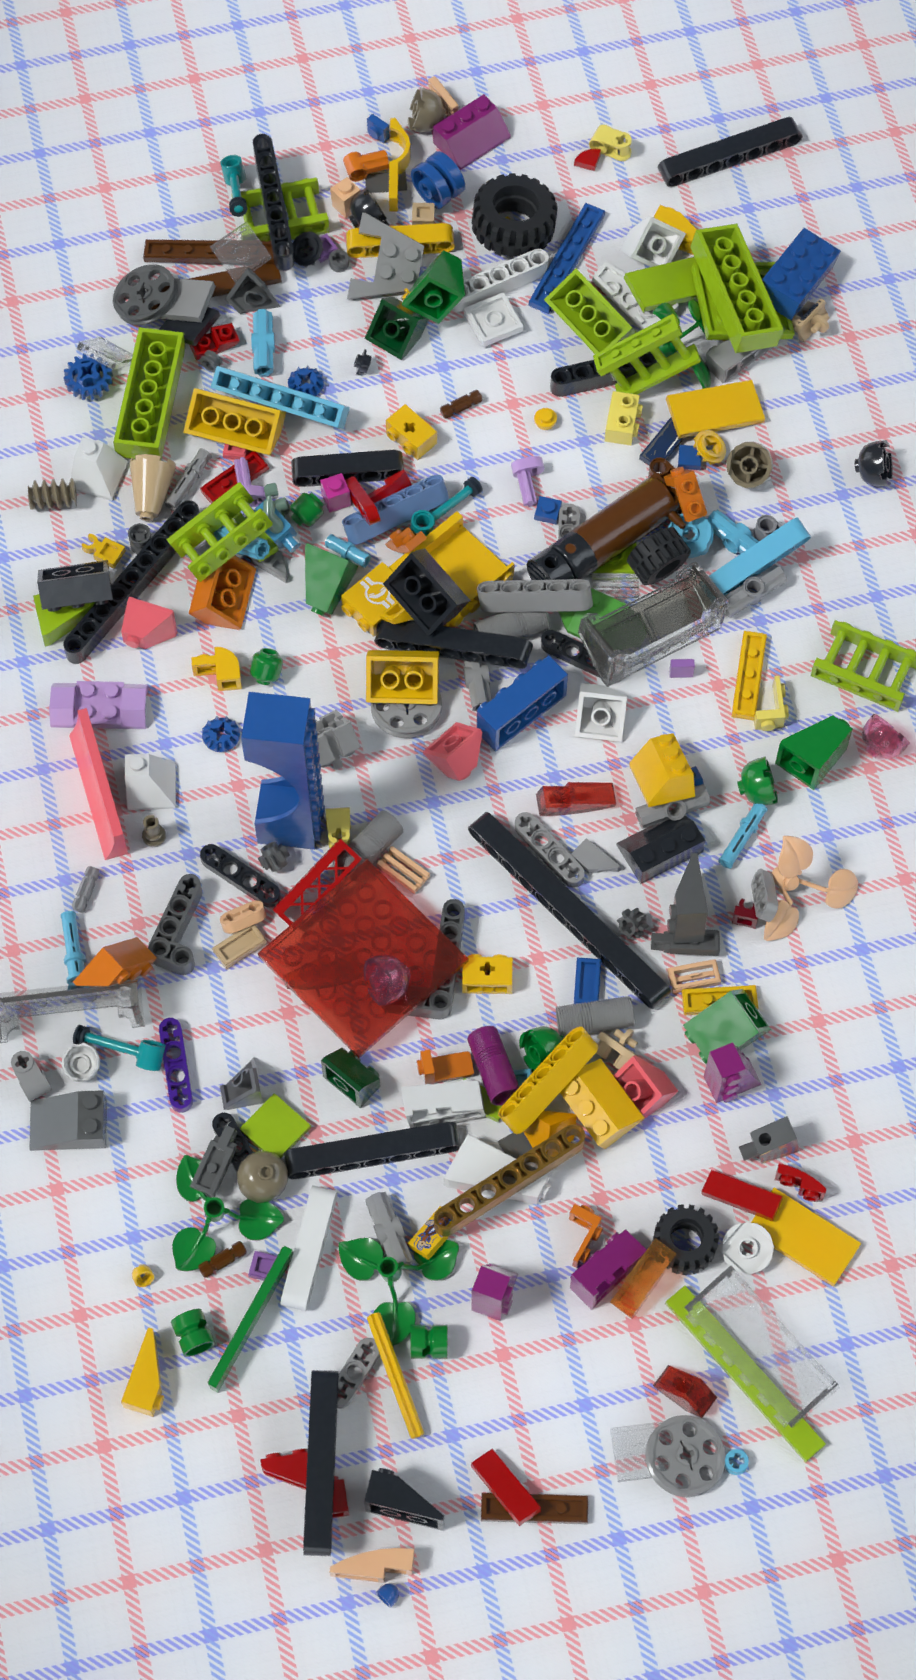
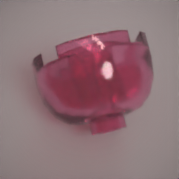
M873 714L863 727L862 739L867 745L865 751L875 759L878 755L885 759L897 757L908 747L910 742L877 714Z
M383 954L365 961L364 979L365 981H370L372 988H369L368 992L374 1002L379 1006L389 1005L400 1000L407 992L410 971L395 956Z

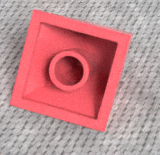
M129 597L121 630L123 642L132 648L140 647L147 649L176 637L178 632L174 611Z
M456 722L423 751V754L448 778L457 781L464 780L477 767L482 731L479 728Z
M636 1055L632 1056L614 1074L616 1080L644 1118L663 1107L678 1092L664 1071Z

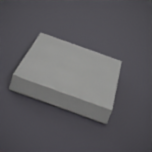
M175 278L178 286L176 300L170 310L161 318L202 322L216 287L214 282Z

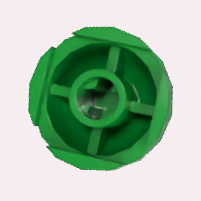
M766 756L748 762L741 771V780L737 781L740 794H745L748 801L753 804H763L766 806L778 803L777 791H773L775 782Z
M540 1026L523 1032L520 1036V1049L524 1048L526 1053L523 1059L532 1073L564 1039L563 1036L550 1027Z

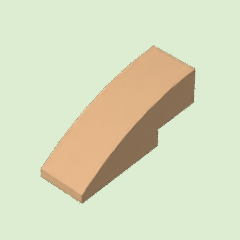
M389 1548L360 1553L330 1566V1577L384 1583L385 1572L412 1575L414 1549Z

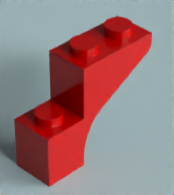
M297 1449L292 1451L291 1455L282 1456L281 1453L266 1455V1459H260L263 1473L271 1478L306 1490L308 1449ZM335 1476L333 1518L349 1516L345 1481Z

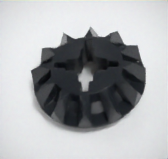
M303 232L294 239L292 244L294 262L307 268L309 265H315V262L321 259V253L324 251L323 241L316 233ZM308 246H310L314 250L309 251L308 255L307 253L301 251L307 249Z

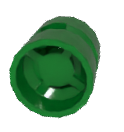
M197 1308L186 1311L171 1320L176 1337H181L179 1345L184 1357L198 1355L215 1345L210 1329L205 1328L207 1321L202 1309Z
M411 1324V1359H425L427 1355H431L433 1359H447L448 1325H432L431 1328H427L425 1324Z

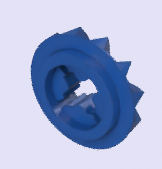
M308 365L306 368L298 367L295 372H291L288 379V387L317 396L324 387L323 375L318 372L317 368L311 369ZM310 378V384L307 382L304 385L302 384V379Z
M216 716L215 719L208 720L205 727L202 728V739L210 750L225 752L236 746L240 739V730L235 720L232 721L227 716L225 718ZM224 727L226 735H222L218 740L215 731L219 732Z

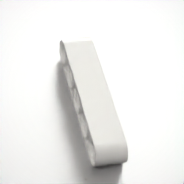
M534 249L464 279L465 296L452 310L463 312L465 307L503 292L508 293L542 278L548 269V253L542 249Z
M313 1185L311 1187L281 1297L282 1306L307 1311L338 1191Z

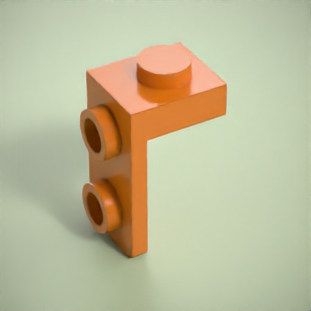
M678 467L671 470L670 475L664 476L666 486L675 487L686 522H691L707 515L698 481L693 470Z
M429 1049L420 1051V1060H416L418 1074L424 1076L425 1085L474 1075L469 1051L432 1057Z
M574 1203L569 1214V1220L589 1230L573 1259L572 1266L578 1268L580 1262L585 1263L591 1253V1249L588 1247L592 1240L597 1242L603 1227H601L602 1218L595 1215L594 1210L586 1205L578 1206Z

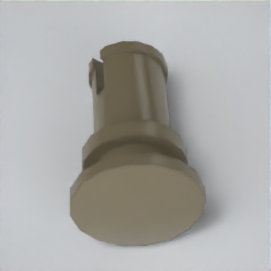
M154 815L146 816L143 820V842L150 847L159 846L166 839L165 829L159 824L157 817L155 818Z

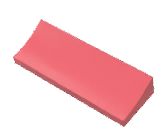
M87 708L77 710V723L69 737L104 859L108 860L126 855L128 850Z

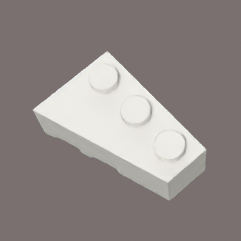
M466 1079L453 1083L401 1087L405 1116L410 1128L486 1117L478 1080Z

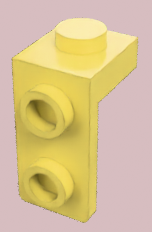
M774 676L772 685L776 709L756 711L754 717L755 730L771 731L775 728H783L785 719L789 717L788 705L783 703V698L786 695L785 684L780 683V676Z

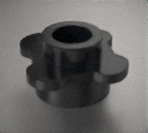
M364 349L362 355L357 354L354 362V367L357 368L356 375H359L360 371L367 373L372 356L366 354V349Z

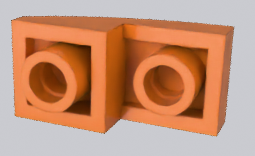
M409 527L403 530L397 528L389 535L390 540L385 545L393 551L409 553L426 540L427 537L422 531L414 534Z

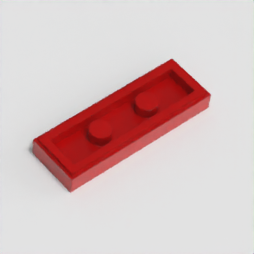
M253 451L244 457L248 462L251 482L269 470L268 464L257 452ZM232 465L200 487L201 493L211 504L237 484L235 465Z
M714 1170L710 1171L701 1191L703 1196L772 1222L783 1200L782 1196Z
M490 1449L471 1462V1468L519 1526L541 1512V1507L493 1449Z

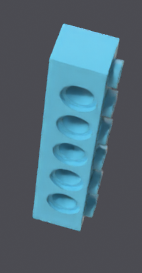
M216 366L210 387L344 429L350 409L348 406L220 366Z

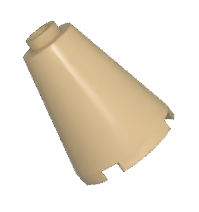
M148 454L136 455L135 460L130 458L135 514L140 516V520L153 521L160 514L176 470V463L168 458L167 462L160 461L161 456Z

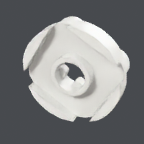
M745 1222L736 1224L727 1231L723 1238L722 1251L724 1260L736 1272L749 1275L764 1270L773 1258L774 1245L772 1238L765 1228L756 1223ZM743 1242L747 1244L750 1242L754 1243L753 1250L755 1252L752 1255L750 1253L742 1254L743 1247L741 1245Z

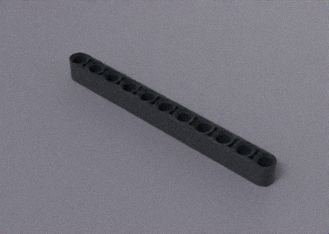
M485 812L468 827L471 836L597 959H601V962L648 1008L654 1009L671 993L667 983L493 815Z

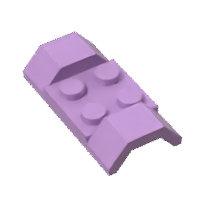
M102 681L53 683L49 705L50 727L74 728L78 719L77 710L87 708L92 728L146 729V695L149 686L148 684H124V682Z

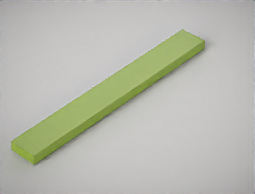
M685 1285L665 1302L667 1307L805 1463L826 1445Z

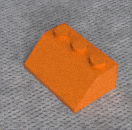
M234 555L203 581L199 582L197 580L188 614L207 625L240 630L257 568Z
M138 937L108 945L97 953L73 983L76 986H111L117 983L120 985L126 980L130 979L132 981L138 976H146L153 969L152 963L157 957Z

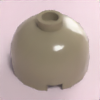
M423 87L416 90L410 106L413 118L408 117L409 130L422 133L430 132L433 130V126L444 120L446 111L442 109L443 103L436 92Z
M754 441L744 442L737 445L729 453L726 461L727 472L737 485L744 488H755L763 484L770 477L773 469V458L769 450L762 444Z
M257 1151L248 1155L241 1162L237 1171V1183L240 1192L247 1199L256 1203L277 1199L285 1190L288 1182V1170L284 1161L277 1154L269 1151Z

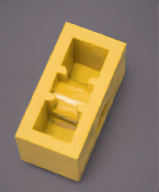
M406 404L386 419L387 436L392 441H397L406 454L412 455L417 460L437 444V431Z
M471 954L468 957H463L462 993L512 994V957L502 954L494 955L493 957ZM485 971H490V975H485Z

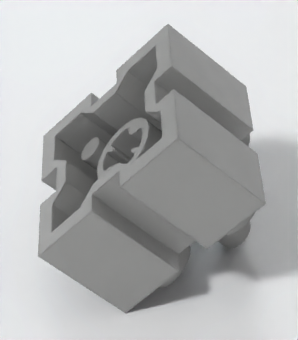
M334 710L319 718L316 731H318L319 764H321L322 768L333 764L334 769L337 770L343 767L339 755L348 757L355 750L361 748L351 722L345 717L343 718L342 714L337 710Z

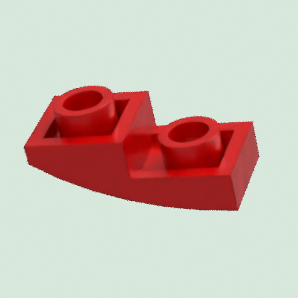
M229 323L211 327L210 333L205 334L196 346H189L195 359L200 360L202 356H205L204 354L207 350L219 354L239 344L240 340L233 324Z
M403 469L385 479L386 485L367 495L373 503H376L411 486L412 483Z
M781 1163L778 1164L775 1174L776 1181H780V1184L788 1187L799 1185L798 1195L803 1196V1199L807 1201H823L827 1188L819 1181L799 1169Z

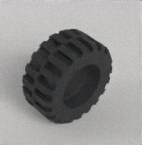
M510 173L509 176H504V174L498 175L496 179L492 178L486 184H483L475 195L472 214L473 233L480 244L484 243V247L487 250H493L499 256L506 255L507 258H514V256L523 255L534 249L543 250L551 242L555 231L558 210L555 196L551 191L549 192V188L544 183L541 185L538 179H530L528 175L522 174V176H517L516 173ZM516 211L527 215L529 219L522 221L510 220L501 216L500 213Z

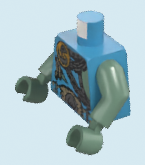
M276 483L267 484L264 487L266 499L254 511L256 512L261 508L273 523L265 533L279 549L285 546L292 553L299 548L301 543L295 538L297 532L283 514L284 511L290 510L289 502L285 497L272 501V496L279 495Z

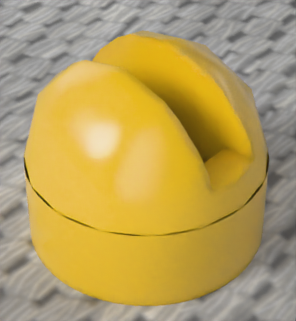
M140 1264L133 1269L132 1279L136 1286L146 1287L153 1282L154 1274L149 1266Z

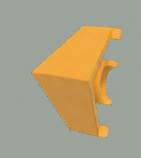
M544 1110L524 1131V1134L532 1148H534L563 1128L576 1124L577 1116L573 1113ZM575 1135L568 1136L567 1140L571 1143ZM548 1149L546 1151V1154L550 1157H555L559 1154L555 1149Z

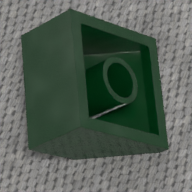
M393 296L382 298L364 339L403 360L421 338L429 319L403 307L402 301Z
M342 1047L321 1060L323 1077L361 1108L380 1088V1075L371 1066L365 1067L360 1062L361 1059L356 1053L351 1050L347 1052Z

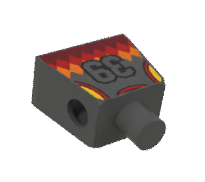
M788 1116L750 1132L752 1142L739 1146L744 1161L758 1156L761 1164L799 1152L798 1141Z

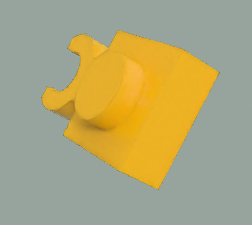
M88 534V540L93 542L92 545H86L85 543L81 545L84 552L94 553V560H108L109 567L113 569L126 552L125 546L106 537L100 542L94 534Z

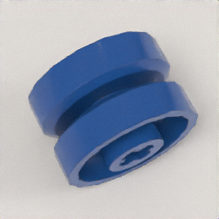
M441 151L434 152L425 162H421L411 171V179L418 194L426 203H435V209L443 208L450 202L451 198H456L465 190V180L459 167L448 155Z

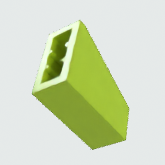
M33 595L45 647L50 646L72 631L94 606L95 602L85 603V606L80 608L64 606L58 611H48V609L42 610L40 595Z

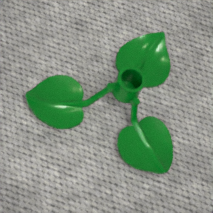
M691 299L688 302V308L696 323L679 336L680 339L698 326L705 334L699 303L695 299ZM662 303L653 311V314L661 320L674 313L680 324V319L675 309L669 303ZM671 341L659 346V349L666 358L678 352ZM700 357L701 361L692 366V369L699 379L702 388H710L711 374L707 365Z
M184 1155L176 1176L178 1192L188 1202H195L202 1197L206 1201L204 1203L206 1220L202 1233L194 1227H188L176 1234L172 1243L175 1267L179 1271H193L199 1269V1264L206 1260L208 1262L211 1260L210 1258L215 1255L216 1243L212 1238L205 1235L208 1232L210 1223L220 1221L225 1214L240 1220L238 1225L240 1233L245 1238L253 1241H259L270 1236L283 1223V1215L269 1202L256 1203L249 1199L244 1200L240 1204V1215H237L230 1211V1209L225 1208L221 1199L207 1197L206 1194L192 1189L190 1185L201 1160Z
M358 1238L339 1242L338 1249L341 1263L352 1278L359 1281H367L372 1278L374 1271L378 1270L382 1278L388 1282L393 1303L384 1302L380 1304L374 1313H381L392 1346L401 1343L409 1336L411 1324H415L416 1321L413 1306L409 1302L398 1303L394 1282L401 1277V1269L415 1271L422 1269L424 1277L428 1280H443L452 1273L459 1251L458 1243L446 1240L429 1260L414 1252V1259L419 1264L415 1266L404 1264V1262L397 1263L392 1257L383 1258L384 1254L381 1245L371 1238Z

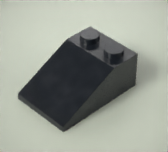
M379 1468L378 1471L372 1470L364 1499L365 1512L443 1531L444 1515L399 1476L394 1475V1471L385 1468Z

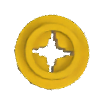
M702 430L695 436L693 448L697 449V455L702 456L703 462L708 461L710 465L720 463L725 458L726 446L723 439L717 433L711 430ZM713 445L711 450L706 449V446Z

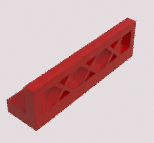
M339 838L272 910L295 930L362 858ZM345 849L354 860L348 867H338L337 856ZM334 861L335 867H328ZM343 869H345V870L338 876V870H343ZM324 870H335V880L332 884L321 885L320 874ZM317 878L318 885H311ZM321 887H328V888L321 894ZM307 888H318V898L314 902H304L303 892ZM301 895V903H294ZM301 905V916L293 923L284 912L290 906ZM304 905H311V906L304 912Z

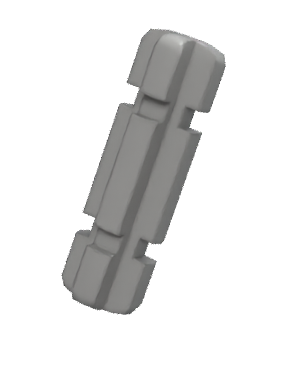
M92 866L86 868L85 877L82 878L76 893L77 898H74L72 903L74 911L80 913L85 911L87 907L86 901H89L95 887V881L99 877V869Z

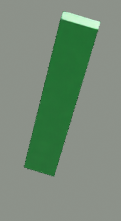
M284 1246L279 1252L207 1383L210 1389L219 1392L288 1268L293 1256L292 1249Z

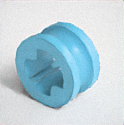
M733 1449L727 1453L725 1457V1469L732 1475H740L748 1467L749 1459L744 1451ZM734 1456H739V1461L743 1460L744 1463L740 1464L738 1469L733 1468L734 1464L730 1465L729 1460H733Z

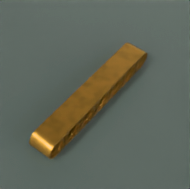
M576 1124L563 1128L439 1208L434 1214V1229L436 1233L441 1236L454 1234L579 1153L585 1143L584 1129ZM570 1135H575L580 1139V1141L577 1143H570L567 1140V1137ZM548 1149H555L559 1154L555 1157H550L546 1154V1151ZM533 1162L538 1166V1168L536 1170L529 1171L524 1167V1165L526 1163ZM507 1176H512L516 1179V1182L508 1185L503 1179ZM485 1190H492L495 1196L485 1198L481 1193ZM466 1203L471 1204L474 1209L470 1212H463L460 1207ZM443 1217H447L452 1220V1223L449 1226H442L438 1221Z

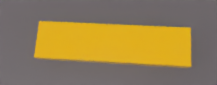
M751 631L743 632L731 715L733 718L754 721L767 634Z

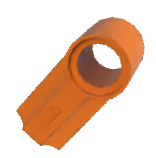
M386 150L361 155L359 152H351L343 158L349 179L353 182L365 179L370 173L389 169Z

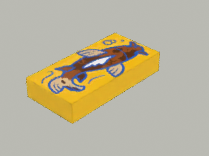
M435 1212L408 1242L410 1249L428 1260L449 1237L436 1233L434 1229ZM443 1217L438 1223L442 1226H449L452 1220Z

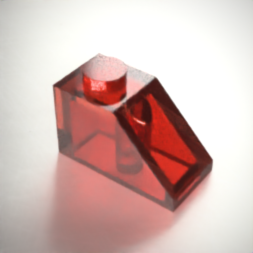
M670 1365L666 1367L653 1385L682 1409L703 1418L717 1399V1396L701 1378Z

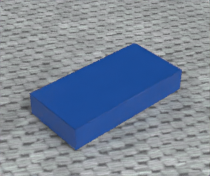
M577 957L574 1004L599 1000L601 959Z

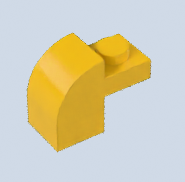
M214 647L215 655L201 654L197 657H191L193 676L216 675L218 691L242 689L239 662L235 654L223 647Z

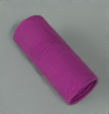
M483 1026L472 1031L467 1041L491 1103L500 1106L519 1088V1084L497 1028L494 1026Z

